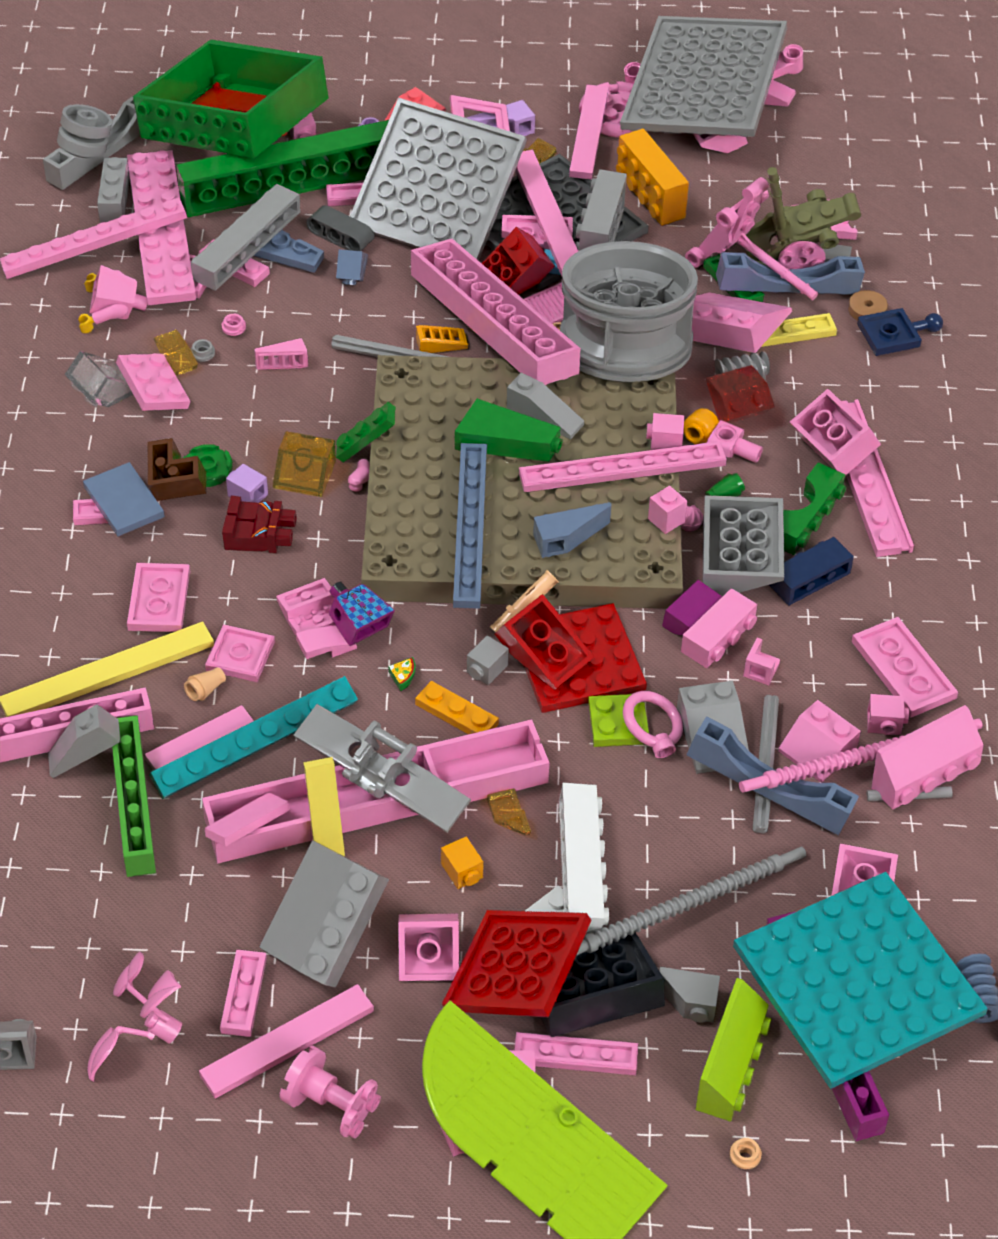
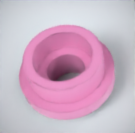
M229 314L222 322V331L227 335L237 336L246 330V322L238 314Z

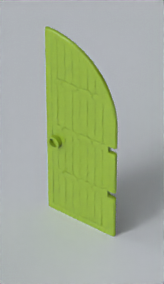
M449 1001L442 1008L434 1020L425 1042L422 1075L428 1103L436 1120L447 1136L483 1169L491 1161L497 1167L492 1171L491 1176L538 1217H541L546 1210L553 1216L547 1222V1225L562 1238L623 1239L668 1185L452 1001Z

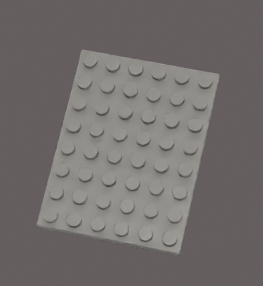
M658 16L620 121L621 130L636 131L644 128L645 131L755 137L786 35L787 21Z

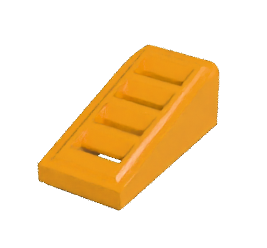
M416 326V340L419 351L438 353L468 349L467 339L462 328Z

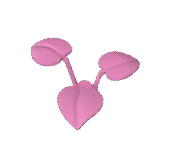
M140 951L120 974L113 994L119 997L127 988L129 992L144 1004L140 1016L143 1018L147 1017L144 1025L148 1027V1031L117 1026L115 1029L110 1027L98 1040L89 1057L88 1076L93 1082L96 1071L114 1048L121 1033L144 1036L150 1040L157 1036L170 1044L177 1037L182 1027V1022L156 1007L170 994L181 988L172 972L167 970L163 973L149 992L148 1000L133 987L132 981L139 974L144 961V955Z

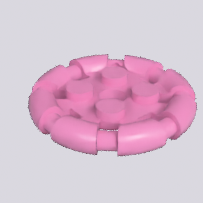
M617 81L616 84L606 82L596 85L609 87L603 118L605 122L602 124L601 129L602 135L619 138L621 135L633 132L631 130H621L620 121L634 85L633 83ZM583 95V97L581 98V101H580V104H579V112H580V113H581V110H582L584 95Z

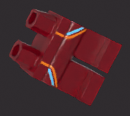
M231 495L222 530L224 549L260 552L269 550V553H277L278 546H292V529L282 527H296V510L283 509L282 501H274V503L269 501L259 503L244 502L241 500V496Z

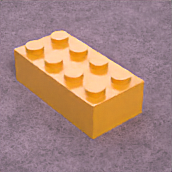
M644 128L619 136L616 172L627 174L626 184L628 188L636 194L640 203L645 205L652 218H655L661 226L686 218L689 187L687 179Z

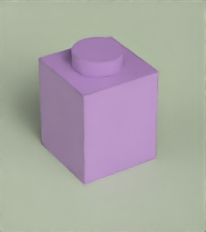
M245 464L232 471L226 478L229 497L231 495L241 496V500L244 502L259 503L268 495L267 477Z

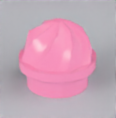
M687 505L685 522L681 524V529L692 532L697 530L702 524L703 515L695 505Z

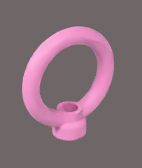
M639 691L630 695L623 706V718L628 730L640 742L652 747L656 758H665L672 755L676 751L675 744L680 740L683 733V721L677 708L667 698L655 692ZM640 702H650L662 708L672 722V732L669 735L661 733L653 736L644 731L634 717L635 706Z

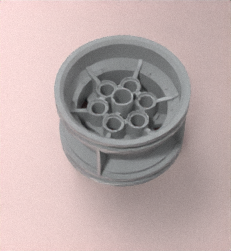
M632 241L601 243L582 249L572 255L566 261L562 270L564 313L560 331L580 347L579 370L602 379L639 382L665 377L682 368L688 362L692 353L693 307L698 282L694 266L686 258L670 249L654 244Z

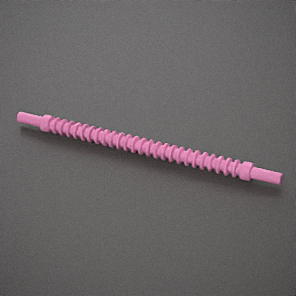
M979 718L974 719L977 730L982 729V721ZM904 736L894 737L892 740L887 739L885 742L873 743L872 746L868 744L865 747L860 746L858 749L853 748L851 751L846 750L845 753L839 752L838 755L834 753L831 757L826 755L824 758L819 757L817 760L812 759L810 762L805 761L803 764H792L790 767L785 766L783 769H776V771L769 770L764 772L763 776L740 781L739 789L742 793L763 787L771 789L778 785H784L785 782L790 784L792 781L797 782L799 779L804 780L806 777L811 778L813 775H820V773L826 774L827 771H838L841 768H847V766L852 767L854 764L860 765L861 762L867 763L868 760L874 761L877 750Z

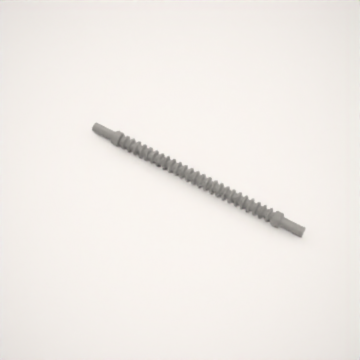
M799 847L780 856L774 854L769 856L767 860H761V863H754V866L749 865L740 871L736 870L734 874L729 873L727 877L722 876L720 880L715 879L713 883L708 882L706 886L701 885L699 889L694 888L692 892L687 891L686 895L680 894L679 898L673 897L672 901L666 900L665 904L659 903L658 907L652 906L651 910L645 909L644 913L638 912L637 916L631 915L630 920L624 918L622 922L617 921L615 925L610 924L608 928L603 927L601 931L596 930L594 934L588 933L585 935L577 955L586 951L588 953L597 951L599 947H605L606 943L610 945L613 940L617 942L620 940V937L626 938L627 934L633 935L634 931L640 932L641 928L647 929L648 925L654 926L656 922L661 923L663 919L668 920L670 916L675 917L676 914L689 911L690 907L696 908L697 904L703 905L704 901L710 902L711 898L717 899L718 895L722 897L725 893L729 894L732 890L736 891L738 887L743 888L745 884L750 885L752 881L757 882L759 878L764 879L765 876L778 873L784 869V866L805 858L806 851L803 847Z

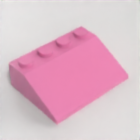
M715 293L697 295L693 307V341L756 353L789 316L792 308Z

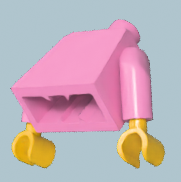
M101 265L97 276L94 273H90L84 282L86 291L92 292L89 312L92 316L81 314L78 319L80 323L79 328L82 333H89L94 328L93 323L100 324L107 320L118 318L128 319L132 308L142 311L146 310L148 304L147 297L136 294L137 281L124 275L119 270H112Z

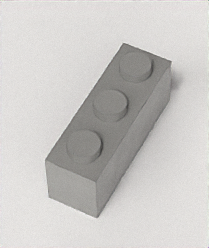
M104 158L97 202L100 223L125 215L130 182L127 158Z

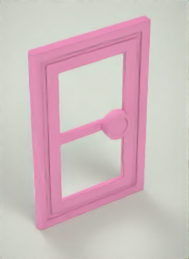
M450 95L451 114L464 117L463 109L495 114L497 128L510 131L505 104Z

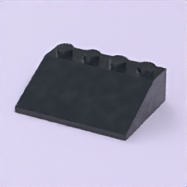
M634 931L633 935L627 934L626 938L620 937V940L617 942L613 940L610 945L606 943L605 947H599L597 951L592 953L586 951L576 955L549 1017L540 1018L550 1037H555L664 1007V978Z

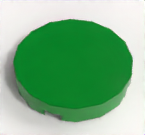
M216 445L194 447L189 450V454L186 457L185 455L183 457H199L206 471V487L222 484L233 469L230 453L226 450H221Z

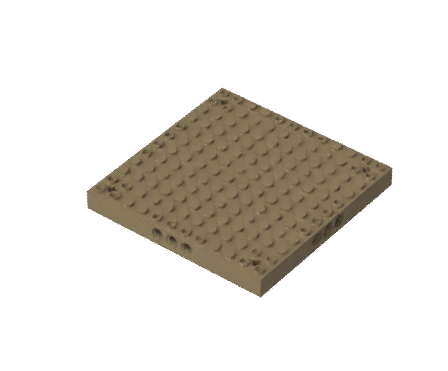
M378 355L374 410L390 402L396 407L395 425L371 442L361 584L366 585L384 601L453 603L461 452L454 449L455 430L477 398L507 408V387L520 372L504 358ZM579 370L577 375L547 384L546 386L584 420V425L571 440L560 435V438L563 439L562 447L559 453H555L549 462L486 455L481 604L513 605L548 570L559 581L545 595L552 606L597 607L614 603L615 607L667 609L683 592L681 525L665 534L648 519L650 497L669 485L679 493V472L524 492L519 476V467L651 450V439H646L647 423L653 424V413L677 415L675 372L665 377L648 381L622 382L598 378ZM611 503V518L608 525L570 552L542 558L533 536L534 517L596 504Z

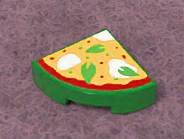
M413 657L388 666V672L400 691L406 689L411 684L416 671Z

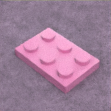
M164 354L118 355L116 364L142 411L188 409L190 399Z
M136 563L127 620L128 631L176 632L182 629L190 577L189 564Z

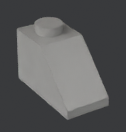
M660 967L659 971L664 978V995L680 1015L695 1022H714L720 976Z

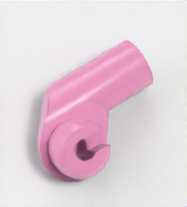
M359 460L357 469L349 476L350 490L354 492L362 490L363 483L369 480L370 462L368 460Z

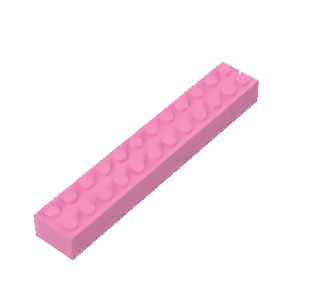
M532 720L418 746L417 752L411 760L470 798L471 802L546 784L549 780V760L542 743H540V738ZM393 752L382 756L386 759L392 757L397 760L400 753ZM340 765L335 766L342 833L418 815L386 794L380 799L374 797L360 786L344 778L342 772L345 768ZM406 773L398 775L395 784L398 786L406 785L410 781V775ZM305 774L202 798L204 819L207 826L268 792L289 802V811L226 847L211 840L217 863L313 840Z

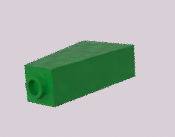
M477 398L455 430L454 449L461 451V443L487 444V454L549 462L555 453H559L563 439L560 438L561 427Z

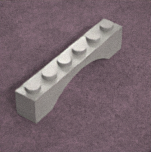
M133 96L122 104L112 121L111 131L107 136L109 138L107 150L104 155L99 157H82L58 148L43 159L46 181L64 190L102 163L104 158H109L140 135Z

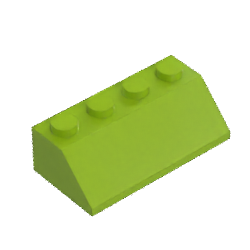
M736 978L700 1079L696 1103L697 1111L730 1122L735 1111L741 1112L746 1094L741 1093L743 1086H750L754 1074V1068L750 1066L752 1060H759L763 1043L759 1042L761 1034L767 1036L772 1018L767 1017L769 1004L743 979Z

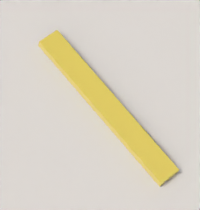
M200 622L0 696V705L6 717L47 709L213 647L214 640L204 622Z

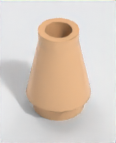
M219 667L189 676L188 680L184 683L185 692L191 700L203 701L221 683L226 681V676Z

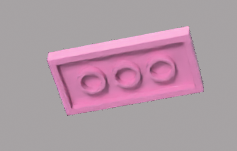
M899 617L853 635L852 643L892 695L904 696V708H909L910 718L957 699L958 691Z

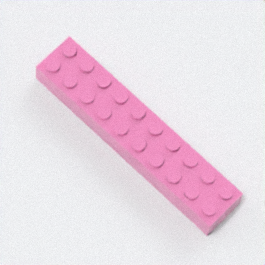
M448 239L411 250V276L520 373L526 374L545 385L579 374L580 347L455 240Z

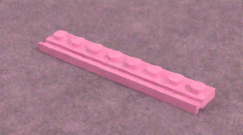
M858 399L854 400L853 403L842 401L867 424ZM875 449L846 475L876 557L901 554L902 551L912 553L914 548L913 541L878 450Z

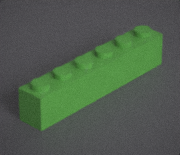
M138 715L117 718L119 720L121 742L112 746L126 874L127 877L156 873Z

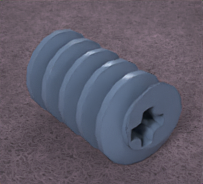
M972 954L964 957L956 964L957 968L988 1008L986 1015L972 1021L975 1023H988L998 1020V988L995 986L996 979L992 976L994 970L990 966L991 959L986 954Z

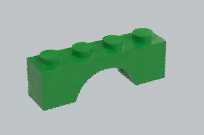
M818 462L806 477L803 495L811 504L799 510H783L785 552L795 555L800 547L804 548L809 541L812 531L816 532L819 529L824 515L828 516L831 513L836 499L840 500L846 490L844 473Z

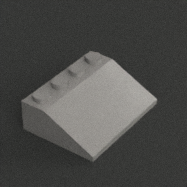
M705 495L702 583L719 595L724 596L731 588L740 593L784 581L783 498Z
M312 840L259 948L324 985L336 987L389 879Z

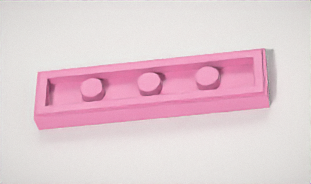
M241 705L146 753L145 760L154 771L254 720Z
M516 1032L515 1050H535V1066L636 1075L638 1043L564 1036L550 1037V1035Z

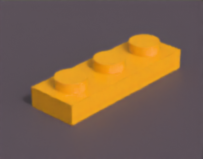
M430 681L415 698L416 706L468 735L494 729L499 725L498 717L433 681Z

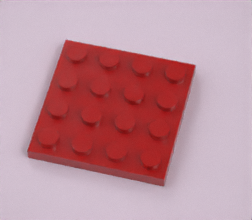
M614 603L560 614L593 654L594 658L555 690L525 667L542 713L588 703L589 696L628 695L639 691H646L647 682Z
M487 910L442 1002L443 1007L449 1001H452L465 1013L549 1017L592 921L587 913Z

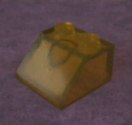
M286 431L278 449L273 488L322 497L336 462L335 440Z

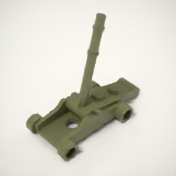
M771 167L767 170V180L770 184V196L773 201L774 213H768L765 218L757 222L746 236L775 260H778L780 252L787 245L797 241H809L815 244L819 242L821 248L830 249L839 243L837 233L831 229V226L848 220H857L861 217V211L854 193H847L843 197L827 200L822 189H815L809 192L806 196L808 202L796 206L783 207L782 190L779 184L780 177L777 169ZM777 235L778 242L771 245V239ZM747 251V255L751 259L759 262L762 265H765L758 258H756L754 255Z

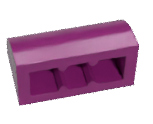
M697 580L665 610L662 627L674 634L683 635L722 596L700 580Z

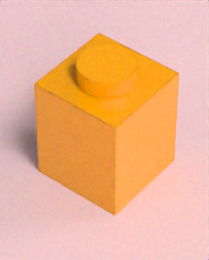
M467 836L441 848V865L457 889L474 885L483 878L484 861Z

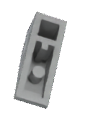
M520 373L507 387V409L559 426L561 427L560 435L570 440L584 425V420L544 383L526 374Z
M95 705L76 715L48 753L50 776L55 778L121 742L119 720L99 705Z

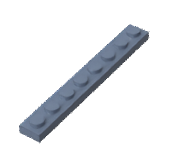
M461 443L453 608L480 609L487 444Z

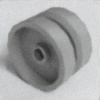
M80 104L68 105L62 111L60 121L62 126L59 128L57 143L62 149L74 155L82 157L102 156L107 150L109 140L107 136L110 134L113 120L110 115L96 107Z

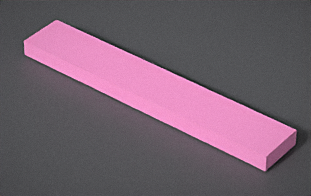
M586 85L569 177L592 179L609 87Z
M357 984L199 1070V1075L214 1099L307 1049L309 1046L318 1043L374 1012V1006Z

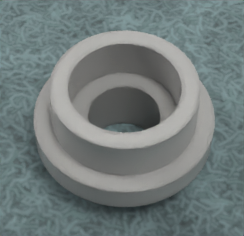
M206 339L197 340L191 347V357L200 362L209 361L215 355V348Z

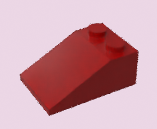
M543 594L507 621L494 634L502 645L509 648V653L554 690L594 658L593 654Z

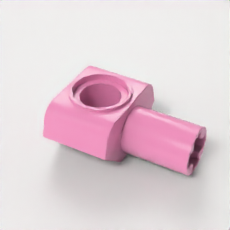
M720 420L707 443L720 441L725 456L728 458L737 455L754 463L759 461L763 451L762 446L742 439L744 429Z

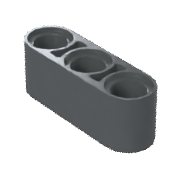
M326 205L321 206L306 221L308 229L313 234L345 250L362 251L375 237L373 230L368 225Z

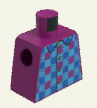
M340 581L335 583L329 590L330 594L335 598L329 615L349 646L389 626L395 610L366 585L360 584L348 590Z

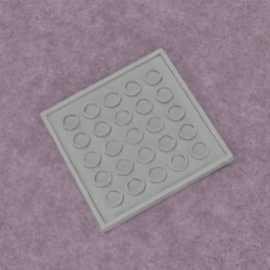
M398 97L350 217L368 225L373 230L374 235L414 248L453 239L479 261L527 138L520 134Z

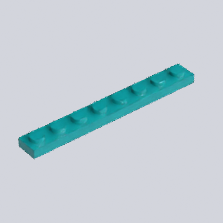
M344 676L150 772L149 776L163 800L295 734L316 704L332 713H336L356 703L358 698Z

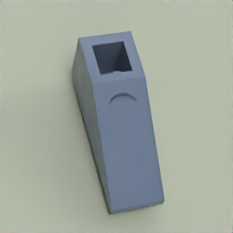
M611 503L596 504L534 517L533 536L542 558L568 553L608 525L611 518Z

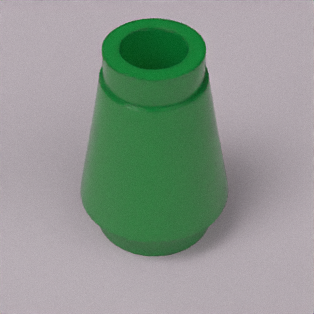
M728 473L706 491L705 495L738 497L745 490V485L737 473Z

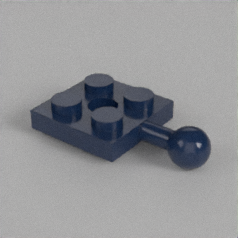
M899 308L858 317L857 325L875 356L920 347L922 339L917 331L926 329L929 332H937L943 326V319L939 314L931 313L924 320L911 322L904 309Z

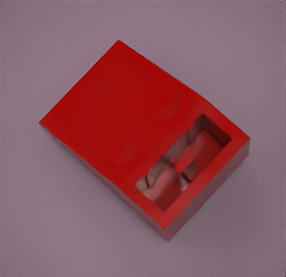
M515 227L482 262L488 270L518 295L540 283L555 267L535 238L518 227Z

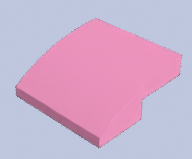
M325 578L276 596L277 602L295 636L296 633L313 628L336 626L329 615L335 598L330 594L331 586Z

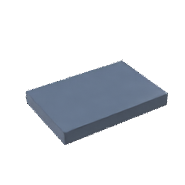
M130 462L83 481L85 490L117 537L165 517L164 510Z

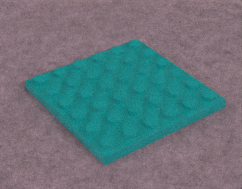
M883 872L735 939L733 943L734 949L830 1089L986 1015L988 1010L887 872Z

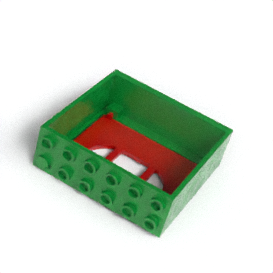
M212 39L133 96L141 138L250 158L258 156L329 99L322 56Z

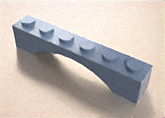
M721 252L716 272L720 290L800 293L797 288L785 279L780 278V275L771 268L751 259L745 253ZM837 256L813 267L790 269V272L806 284L808 283L819 294H854L860 290L865 274L860 257Z
M707 716L698 729L687 752V756L738 783L763 776L764 772L774 770L750 753L738 740L732 729ZM800 779L797 782L792 781L790 784L785 782L784 785H778L771 789L763 787L753 790L837 835L840 834L859 797L835 783H817Z

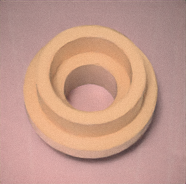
M741 1138L731 1146L730 1159L735 1166L741 1169H752L761 1160V1149L753 1139ZM745 1152L748 1153L751 1157L745 1158L742 1157L740 1154Z

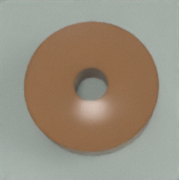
M862 290L851 296L848 311L858 321L860 316L887 311L888 303L880 293Z

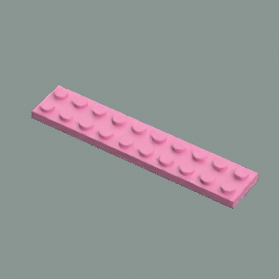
M172 150L127 155L135 212L141 211L146 207H153L164 203L167 200L180 198ZM184 219L139 234L138 239L148 305L196 300Z

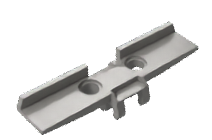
M316 704L294 734V737L327 758L332 757L335 763L345 768L342 776L347 780L355 783L379 799L385 794L447 833L471 802L470 798L411 761L417 752V746L412 743L407 745L383 730L381 724L377 721H373L364 732L355 725ZM376 739L399 752L400 756L397 760L392 757L386 759L378 754L376 751L380 746ZM361 745L355 752V756L351 757L350 752L352 748ZM402 773L409 774L410 781L406 785L398 786L395 784L398 775Z

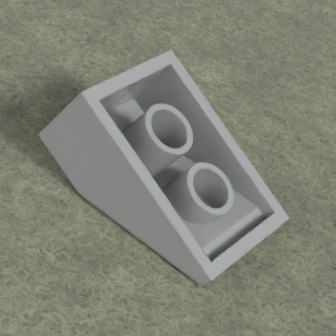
M733 680L679 688L677 710L683 721V731L688 748H690L698 729L707 716L732 729L738 740L749 751L740 701ZM692 759L696 774L715 771Z

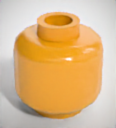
M705 408L697 409L684 421L683 433L693 444L707 443L719 420L712 411Z

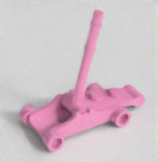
M762 177L743 189V199L731 208L725 207L716 215L718 223L699 247H693L685 254V258L694 268H697L711 254L725 252L727 248L737 243L780 275V278L785 279L797 288L801 294L806 295L811 300H814L818 295V292L811 288L808 283L803 282L790 272V269L785 268L746 236L755 225L754 218L760 208V204L769 197L767 190L769 188L768 182Z

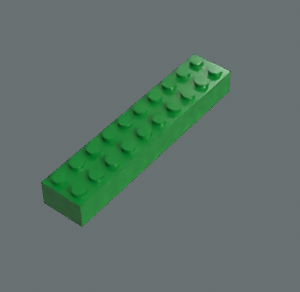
M389 120L271 144L255 158L224 154L177 164L180 200L187 218L254 204L276 184L300 194L326 188V185L347 184L365 180Z

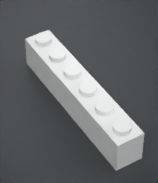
M563 783L559 798L564 912L587 913L592 921L586 934H594L596 930L601 931L603 925L607 926L609 920V908L604 907V902L606 903L608 888L607 885L602 883L606 876V862H601L605 851V841L600 840V836L603 833V818L598 816L602 810V797H597V785Z

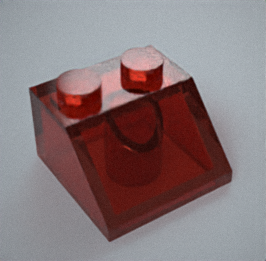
M752 365L705 378L719 422L722 420L732 423L766 413L775 408L768 383Z

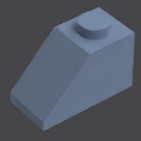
M339 249L336 278L341 279L342 284L356 285V281L363 282L368 254L362 251Z

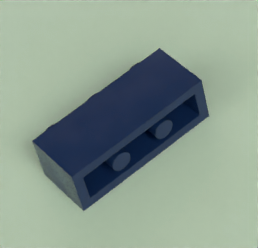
M835 537L817 543L805 552H799L793 558L785 561L784 581L769 584V586L790 606L851 574L854 556Z

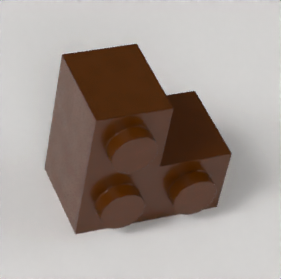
M173 438L147 442L148 487L157 501L207 494L206 471L198 456L181 458V453Z

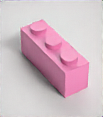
M731 588L683 634L681 652L705 668H708L714 661L717 662L722 658L725 650L730 645L734 646L739 641L741 634L746 629H752L757 621V604Z

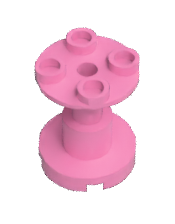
M797 241L787 245L780 252L778 262L788 269H802L825 262L826 257L824 250L819 245L809 241Z
M313 1045L309 1046V1053L303 1050L290 1066L284 1078L289 1084L287 1090L281 1088V1101L291 1107L299 1106L307 1097L320 1105H324L328 1101L345 1111L340 1126V1134L343 1137L357 1138L364 1127L363 1121L368 1112H374L380 1103L381 1096L376 1094L377 1082L373 1079L366 1081L355 1095L337 1085V1077L323 1070L326 1060L325 1052Z

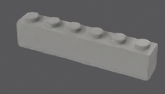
M278 184L267 191L261 199L252 204L250 209L238 217L207 248L193 258L191 261L193 280L216 291L300 213V195Z

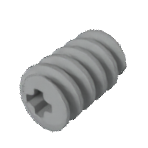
M761 351L759 355L751 353L750 357L747 354H743L740 358L733 356L731 360L729 357H724L722 361L720 359L715 360L716 376L723 389H727L728 381L731 382L733 387H737V380H740L742 386H746L747 378L750 379L751 384L756 383V377H759L761 383H765L766 375L770 371L769 358L765 351Z

